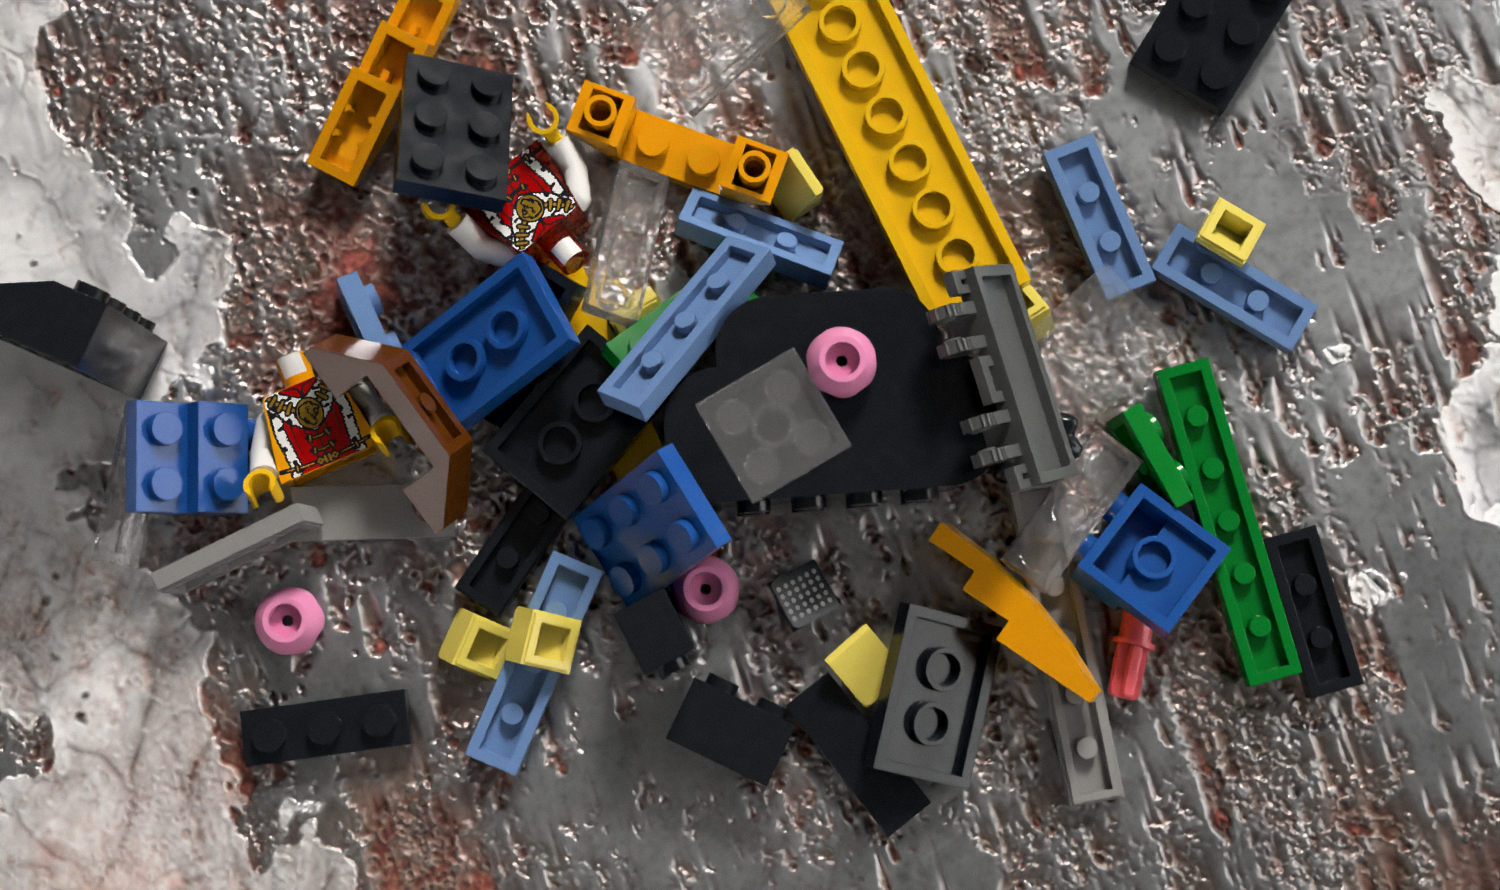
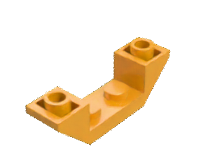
M586 79L566 127V132L620 164L691 190L695 186L743 203L770 206L789 157L787 152L740 135L737 136L735 144L638 110L635 97Z

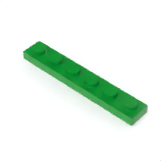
M1206 357L1158 370L1152 376L1177 460L1185 468L1191 485L1189 489L1195 498L1190 503L1196 523L1232 548L1212 574L1244 685L1245 687H1252L1302 673V667L1209 358Z

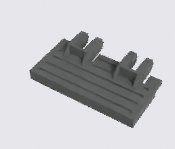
M1013 264L972 266L965 270L950 271L942 274L949 298L961 297L963 302L944 305L925 313L929 326L949 324L953 338L944 341L936 347L939 359L958 358L979 352V357L969 360L983 406L996 405L997 408L995 412L982 414L960 422L963 435H975L983 432L987 444L986 449L980 450L976 455L970 457L974 469L1013 459L1014 466L1004 469L1011 493L1078 475L1079 472Z

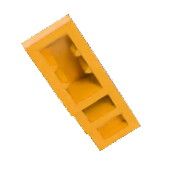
M397 1L388 22L381 20L359 68L352 67L306 163L353 187L358 186L399 119L403 66L407 53L433 58L462 1Z
M940 522L929 541L974 571L962 590L1008 620L996 640L1087 702L1092 703L1096 701L1102 692L1101 688L1071 640L1038 599L994 556L952 524Z

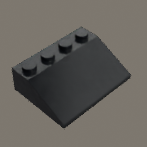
M77 280L73 289L56 281L0 283V340L135 399L141 400L168 343L153 333L156 326L154 322L141 317L142 314L126 307L125 303L110 297L111 294L84 281Z

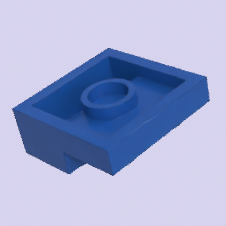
M133 400L126 402V513L216 517L248 514V504L251 503L244 492L243 481L250 474L248 472V450L251 449L256 422L253 418H248V405L207 401L175 403Z
M1140 483L1130 497L1120 492L1101 518L1108 522L1109 525L1101 536L1096 538L1089 533L1073 553L1070 559L1078 566L1070 578L1113 610L1118 605L1150 629L1165 638L1232 548Z

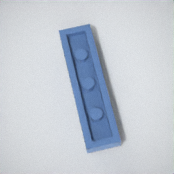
M728 235L597 390L604 405L647 422L718 336L726 318L737 307L747 301L775 267L776 262L771 249Z
M553 550L528 608L582 620V627L605 572ZM505 660L465 755L517 776L561 673Z

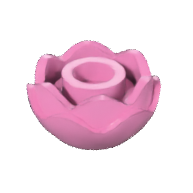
M833 327L825 330L811 342L806 353L808 376L811 383L818 390L837 398H849L856 395L872 382L876 373V353L872 343L861 332L849 327ZM840 356L845 357L847 360V364L843 367L836 363V359Z
M709 556L673 582L672 599L674 605L680 613L695 623L712 624L729 616L737 606L740 588L739 578L734 569L718 557ZM704 584H708L711 587V592L707 595L702 594L700 591L701 586Z
M283 587L270 592L264 597L256 610L254 624L259 639L269 650L280 655L301 654L311 649L315 644L318 635L324 627L325 617L315 597L309 591L299 587ZM288 615L293 618V623L290 626L284 624V618Z

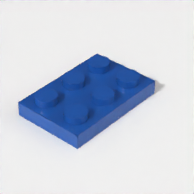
M521 251L403 344L402 348L410 352L467 431L580 345L581 342L533 256Z
M673 443L656 450L573 518L581 531L583 540L592 549L609 577L613 589L620 595L626 607L663 587H667L732 540Z

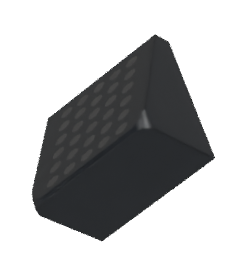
M815 559L767 583L768 589L793 633L841 607Z

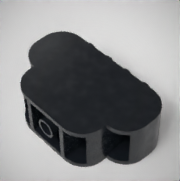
M891 288L773 295L749 300L737 307L726 318L720 328L716 341V367L697 371L684 379L676 387L665 409L664 436L665 446L673 443L710 505L715 508L737 507V517L769 515L771 505L791 503L792 513L824 511V508H827V501L846 499V509L879 507V504L883 503V497L900 496L901 505L933 503V500L939 499L938 493L960 488L979 477L990 467L974 469L970 457L976 455L978 451L986 449L987 444L983 432L975 435H963L960 422L982 414L995 412L997 408L996 405L983 406L969 360L973 359L972 357L963 356L939 359L936 349L937 346L941 345L937 325L929 326L925 314L929 310L914 296ZM833 327H849L861 332L870 340L876 353L877 368L872 382L856 395L849 398H837L818 390L811 383L808 376L806 353L809 345L818 335ZM840 356L836 359V363L843 367L847 364V360L845 357Z

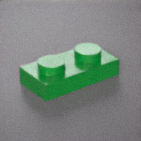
M1141 402L1106 422L1109 431L1139 484L1142 483L1174 506L1175 509L1195 499L1189 489L1191 484L1185 468L1177 460L1172 459L1163 443L1164 435L1159 422L1151 413L1145 411Z

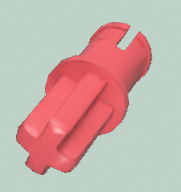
M1123 609L1118 636H1112L1111 642L1116 643L1107 691L1108 694L1116 698L1137 700L1140 696L1148 652L1155 651L1156 645L1151 644L1153 630L1125 609Z

